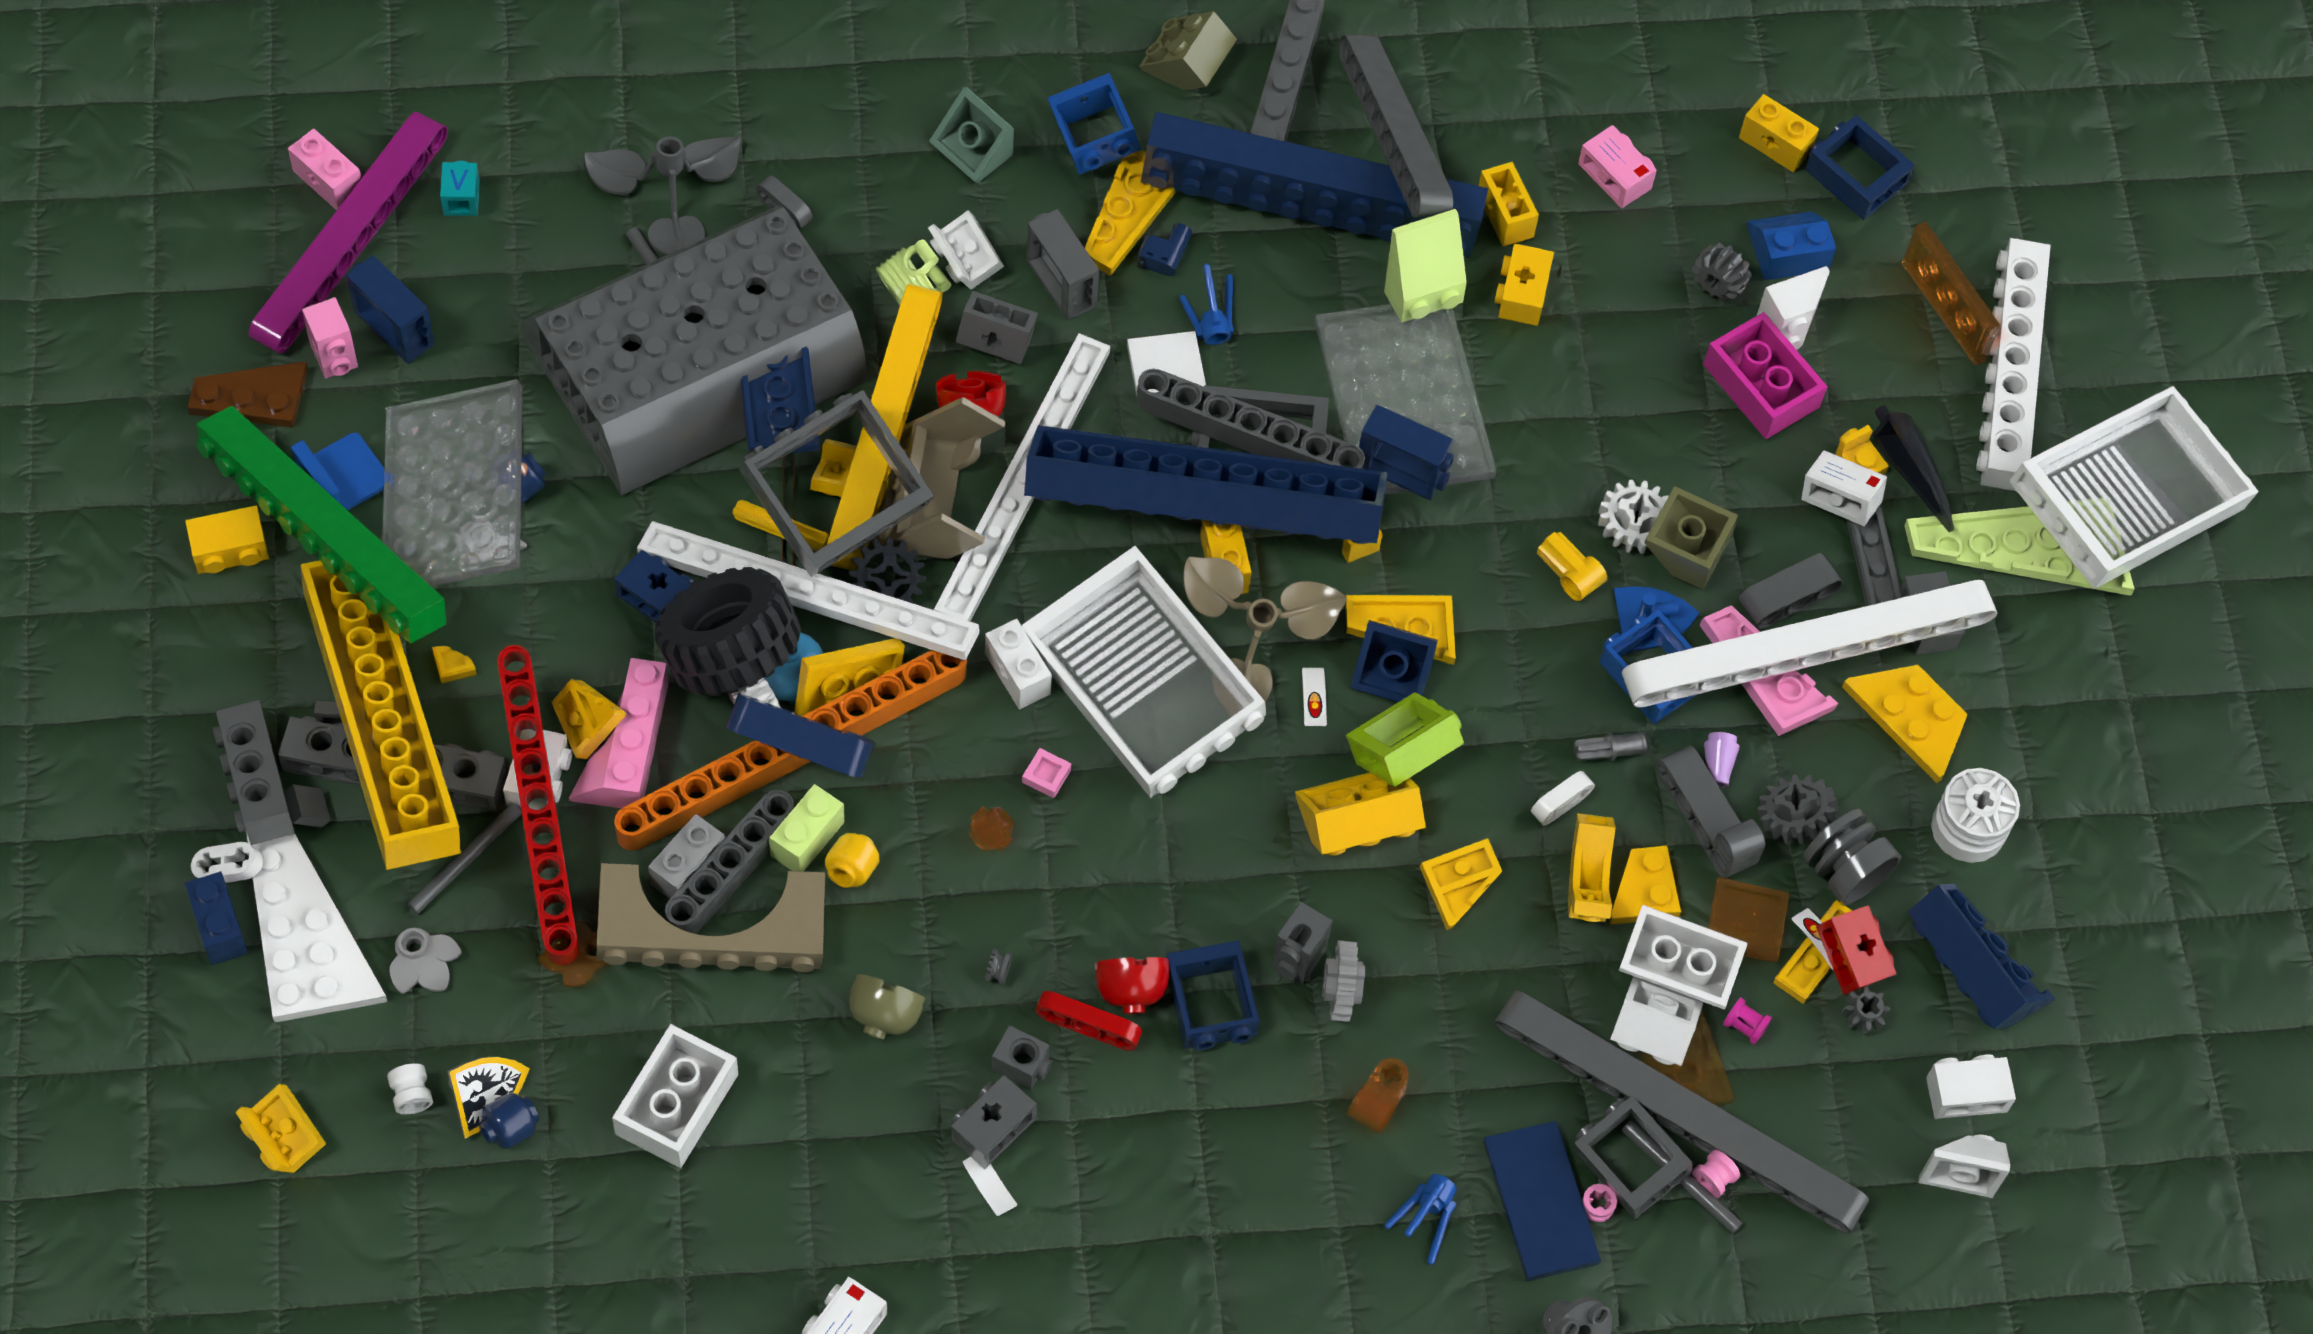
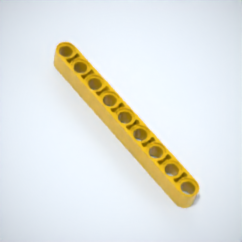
M909 283L903 294L871 399V403L898 443L901 440L932 338L943 294L942 291ZM864 427L861 431L827 545L877 515L881 506L891 467ZM869 542L864 544L863 546L868 548ZM858 548L830 566L849 571L856 570L857 565L851 561V558H862L863 554Z

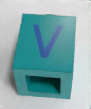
M466 161L442 162L440 199L443 216H478L480 179L477 163H468Z

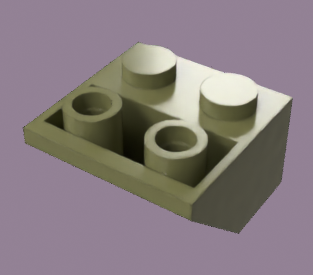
M1214 11L1201 14L1194 13L1180 18L1173 17L1163 24L1161 34L1148 47L1146 57L1139 67L1143 72L1184 91L1207 87L1237 38Z

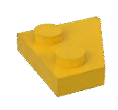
M571 679L551 702L575 757L581 759H588L626 716L623 709L581 680Z
M1488 838L1422 862L1419 866L1446 930L1454 927L1502 872Z
M1667 845L1631 849L1609 919L1610 925L1636 922L1642 905L1679 917L1681 909Z

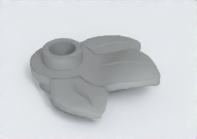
M419 928L404 930L395 942L397 956L390 965L392 983L401 994L409 991L416 983L429 991H445L450 979L446 962H450L461 955L458 944L444 934L429 935L426 931ZM411 944L421 945L418 951L410 952L408 950Z

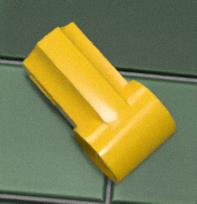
M1561 532L1552 533L1538 547L1537 554L1560 577L1564 591L1575 601H1581L1607 581L1606 571L1600 562L1592 556L1585 557Z

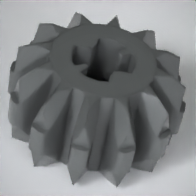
M1718 242L1714 246L1709 245L1698 254V258L1691 270L1695 274L1694 281L1702 286L1701 291L1706 290L1710 293L1712 299L1718 296L1725 302L1729 298L1734 299L1744 291L1752 276L1748 270L1750 263L1742 260V253L1734 252L1731 245L1725 248L1722 243Z

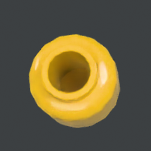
M846 833L839 837L825 858L828 876L838 886L845 888L859 887L866 883L880 861L879 852L869 837L862 834Z

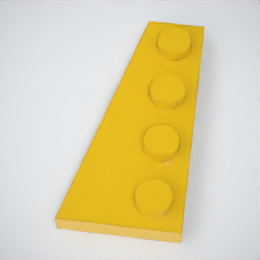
M1143 150L1122 158L1114 175L1110 190L1107 192L1099 217L1095 221L1085 246V250L1098 269L1109 276L1113 274L1177 192L1174 190L1175 188H1155L1149 183L1141 182L1146 152Z

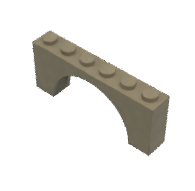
M601 863L596 960L604 961L610 965L642 962V964L652 967L661 966L664 963H675L686 968H696L701 965H717L722 969L753 966L761 971H771L777 967L792 968L797 972H810L814 969H821L824 936L825 872L788 871L782 897L775 908L763 920L749 929L731 935L704 936L673 926L653 909L642 890L639 878V865Z

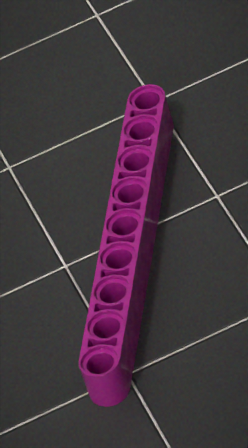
M416 111L408 117L255 316L248 332L250 339L279 354L287 351L306 326L302 309L327 299L441 149L448 134L447 126Z

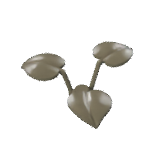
M1188 557L1184 567L1183 581L1187 598L1193 608L1200 614L1216 618L1225 612L1228 605L1233 609L1247 611L1246 623L1254 631V635L1245 662L1237 658H1231L1230 660L1265 702L1272 689L1271 672L1265 665L1251 664L1261 633L1270 630L1277 617L1280 619L1288 618V628L1294 635L1305 640L1318 639L1328 633L1333 627L1347 601V597L1331 586L1318 582L1301 581L1291 584L1282 592L1280 603L1285 612H1282L1280 608H1277L1268 599H1258L1252 604L1250 602L1239 603L1233 601L1241 595L1244 581L1239 568L1230 561L1221 558ZM1213 675L1212 688L1215 697L1231 718L1241 711L1242 707L1217 677Z

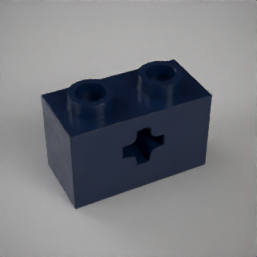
M642 549L614 579L616 596L655 623L658 616L662 615L664 606L668 602L671 603L678 592L681 590L685 591L694 582L689 576L685 574L678 575L671 570L666 561L658 555L651 556Z

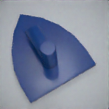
M1620 587L1613 589L1621 634L1627 632L1630 629V625L1643 614L1650 616L1658 609L1678 632L1683 634L1689 629L1700 613L1683 599L1666 591L1650 587ZM1651 636L1631 651L1657 648L1660 645Z

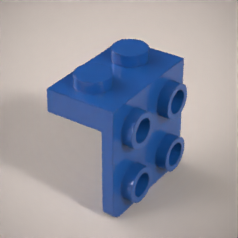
M351 433L315 454L311 452L304 440L291 446L294 462L347 510L366 501L391 485L389 474L358 433Z

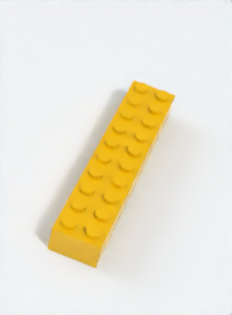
M320 560L301 564L304 597L386 870L461 854L458 821L399 634L393 633L381 616L373 614L356 593L351 594L342 580L335 574L328 573Z

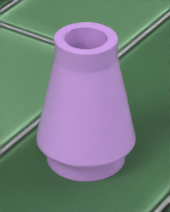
M1725 732L1708 734V741L1704 742L1706 767L1719 788L1729 786V778L1740 748L1737 744V737Z

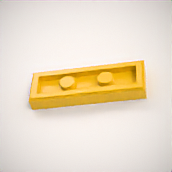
M1836 900L1820 921L1824 923L1831 918L1851 912L1852 910ZM1807 937L1775 977L1773 983L1804 1004L1831 967L1813 942Z

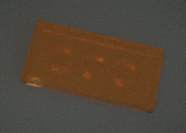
M1927 222L1916 225L1902 265L1975 366L1983 363L1987 359L2001 325Z

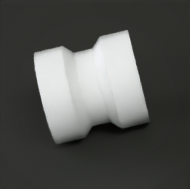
M406 1064L388 1073L389 1086L392 1090H395L396 1094L393 1102L397 1113L405 1115L415 1114L428 1109L433 1104L431 1091L424 1084L427 1080L424 1065Z

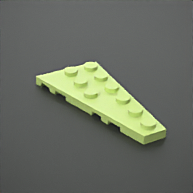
M2098 499V501L2102 504L2105 510L2115 521L2114 513L2112 512V510L2108 507V505L2104 502L2103 499ZM2087 500L2091 507L2095 510V512L2099 515V517L2110 529V531L2122 544L2120 535L2113 528L2110 522L2106 519V517L2102 514V512L2098 509V507L2094 504L2092 500ZM2081 501L2076 502L2115 550L2116 555H2111L2074 506L2068 502L2113 560L2125 555L2124 551L2121 552ZM2029 506L1951 514L1954 530L1948 532L1935 516L1907 519L1904 525L1911 554L1914 557L2093 589ZM2130 571L2096 589L2131 596L2135 588Z

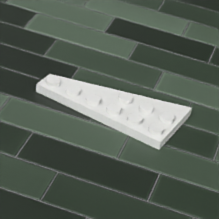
M292 834L251 845L259 850L263 856L262 868L253 877L274 1022L388 1002L385 993L296 835Z

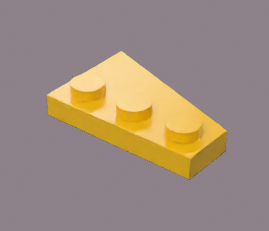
M894 638L802 658L794 713L803 716L901 666L905 645L900 639Z

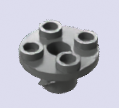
M1582 1297L1571 1303L1566 1300H1557L1545 1310L1542 1324L1547 1334H1610L1612 1315L1610 1309L1594 1297Z

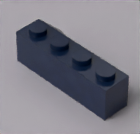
M1955 884L1938 885L1908 911L1914 920L1913 927L1917 933L1923 938L1928 939L1935 949L1934 955L1944 967L1951 970L1957 979V987L1965 996L1973 1000L1979 1008L1977 1010L1979 1017L1986 1025L1993 1027V1029L2010 1027L2056 999L2048 989L2041 993L2031 982L2030 978L2034 976V973L2025 963L2021 966L2008 956L2007 948L2009 945L2000 935L1998 936L1991 930H1985L1983 925L1986 924V919Z

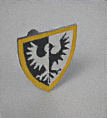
M488 1056L464 1062L447 1071L449 1076L448 1086L452 1089L463 1138L466 1139L480 1131L479 1124L483 1122V1107L508 1093L518 1094L530 1068L513 1059Z

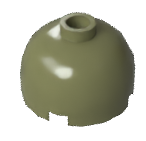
M857 974L851 986L848 1001L853 1018L865 1026L863 1033L884 1040L886 1034L900 1035L909 1031L917 1023L924 1008L925 998L901 986H892L884 983V980Z

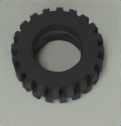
M743 567L742 570L730 568L720 574L717 572L707 575V578L702 581L697 580L691 583L685 591L681 590L674 596V600L664 606L662 615L658 616L654 636L675 682L680 687L696 695L704 696L707 693L710 696H720L723 692L731 694L738 692L742 687L758 684L757 681L761 678H768L774 674L778 666H783L788 661L789 654L794 653L799 641L801 628L781 581L776 576L760 568L756 570L752 567Z

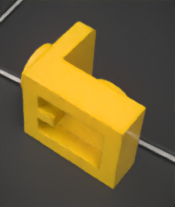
M1867 425L1859 430L1853 428L1845 432L1839 440L1840 443L1835 455L1879 474H1885L1889 466L1870 441L1873 432L1871 427Z

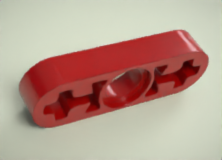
M1042 992L1035 1008L1036 1014L1048 1022L1122 1050H1135L1142 1035V1029L1134 1022L1056 992Z

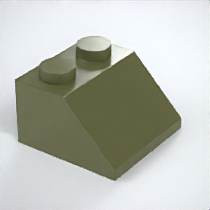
M1674 486L1644 543L1672 576L1704 590L1732 538L1738 515Z

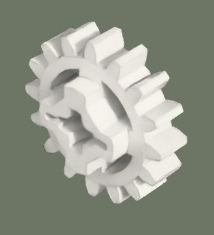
M1629 480L1627 488L1617 483L1614 492H1606L1604 502H1601L1598 511L1600 514L1598 525L1605 527L1604 538L1613 536L1615 538L1613 546L1617 547L1623 543L1626 545L1625 550L1628 553L1634 546L1638 547L1640 554H1644L1646 549L1645 539L1669 497H1660L1658 495L1660 491L1659 486L1655 487L1652 491L1647 489V481H1643L1641 487H1636L1634 481ZM1639 511V518L1637 523H1635V512Z

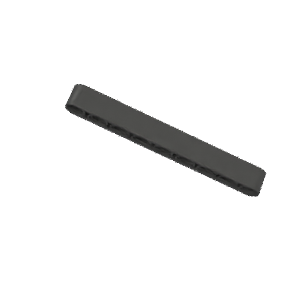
M1342 35L1339 44L1340 61L1412 216L1415 218H1428L1452 210L1453 194L1378 36Z

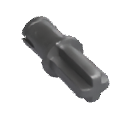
M1610 732L1606 733L1605 737L1576 740L1573 752L1578 761L1602 758L1614 761L1616 757L1644 755L1647 744L1643 732L1613 736Z

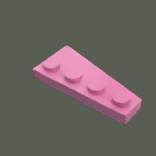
M1732 605L1703 617L1700 623V627L1712 643L1760 632ZM1796 670L1741 683L1778 736L1833 712L1839 704L1830 695L1827 697L1822 695L1814 687L1816 682L1806 673L1801 675Z

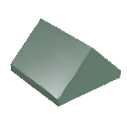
M963 87L929 142L974 182H980L1013 156L1014 128L968 87Z

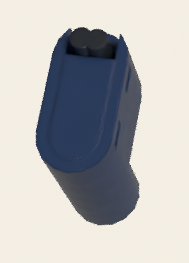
M1176 223L1168 240L1153 235L1145 236L1137 254L1140 258L1137 267L1166 276L1174 275L1190 240L1192 230L1184 224Z

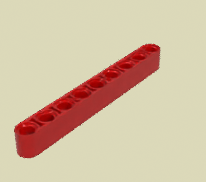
M510 645L500 651L497 663L542 939L548 959L557 965H567L577 958L579 942L534 671L528 651L519 645ZM515 661L525 664L517 672H511L506 669L510 663ZM525 695L530 698L526 705L516 706L512 704L513 699L517 696ZM531 729L536 732L535 736L530 740L518 738L519 733L523 730ZM529 764H538L542 767L534 775H528L523 772L524 768ZM536 798H543L548 801L546 806L539 810L531 809L529 804ZM541 833H549L554 836L545 845L537 844L534 841ZM546 868H556L559 870L558 875L554 879L545 880L540 877L541 872ZM552 903H561L565 906L564 911L558 915H550L546 912V909ZM559 938H567L571 941L570 946L563 951H557L551 947L553 942Z

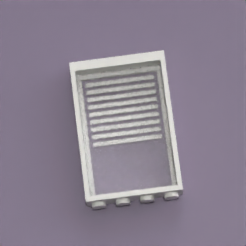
M2174 386L2023 462L2009 481L2093 589L2244 510L2259 492Z
M1136 546L1021 625L1052 674V677L1150 798L1157 793L1164 794L1176 785L1178 778L1186 772L1193 773L1205 764L1207 757L1216 751L1222 752L1228 749L1234 743L1235 737L1245 730L1252 731L1263 722L1264 716H1266L1265 701Z

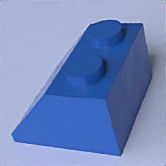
M1810 211L1747 221L1746 225L1764 281L1798 276L1825 266L1830 269L1836 252V246L1828 221L1816 213Z

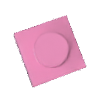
M1039 748L1022 776V783L1055 798L1070 773L1072 764Z

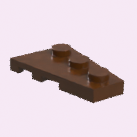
M307 361L195 377L187 406L189 414L210 417L233 406L252 423L294 428L308 372Z

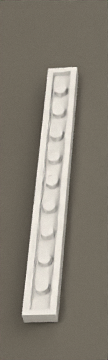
M1078 334L975 532L985 537L984 544L963 553L934 608L935 611L966 621H971L1034 500L1032 496H1024L1027 456L1037 426L1071 429L1110 354L1109 345Z
M654 521L651 522L637 547L638 553L642 549L651 556L658 555L671 567L707 578V575L715 572L720 574L730 568H736L737 570H742L743 567H752L756 570L760 568L776 576L781 581L793 606L962 660H966L979 635V624L821 574L810 577L805 569Z

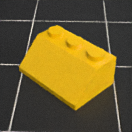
M1369 772L1295 791L1296 800L1311 842L1322 855H1339L1344 853L1346 848L1357 845L1373 846L1380 843L1381 839L1392 836L1408 837L1413 835L1415 830L1426 828L1420 789L1411 778L1394 787Z

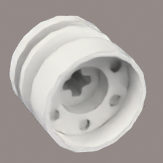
M1983 768L1967 769L1955 775L1947 785L1933 813L1931 828L1935 841L1945 853L1956 860L1973 863L1986 861L1993 857L2005 843L2014 823L2018 819L2020 802L2017 791L2008 779L1992 770Z

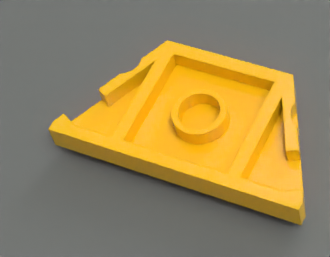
M1919 665L1846 679L1842 688L1938 784L1944 776L1968 714Z

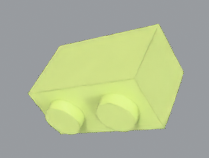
M814 784L769 837L771 857L792 871L804 872L844 824V804Z

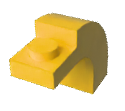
M1577 813L1570 864L1569 918L1590 922H1606V919H1610L1612 902L1609 893V877L1616 829L1614 819L1611 817Z

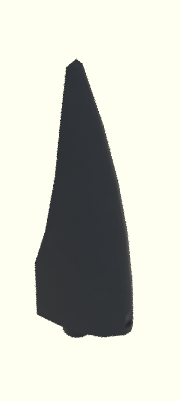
M1886 405L1878 407L1874 413L1880 424L1872 435L1884 456L1913 488L1948 532L1953 531L1954 525L1941 477L1926 442L1911 415L1890 412Z

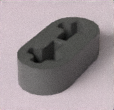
M770 175L756 186V192L761 201L769 209L776 206L784 207L799 230L813 219L806 203L776 177Z

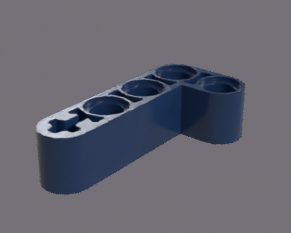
M741 693L737 695L726 725L728 730L856 778L863 777L876 743L861 735L835 729Z

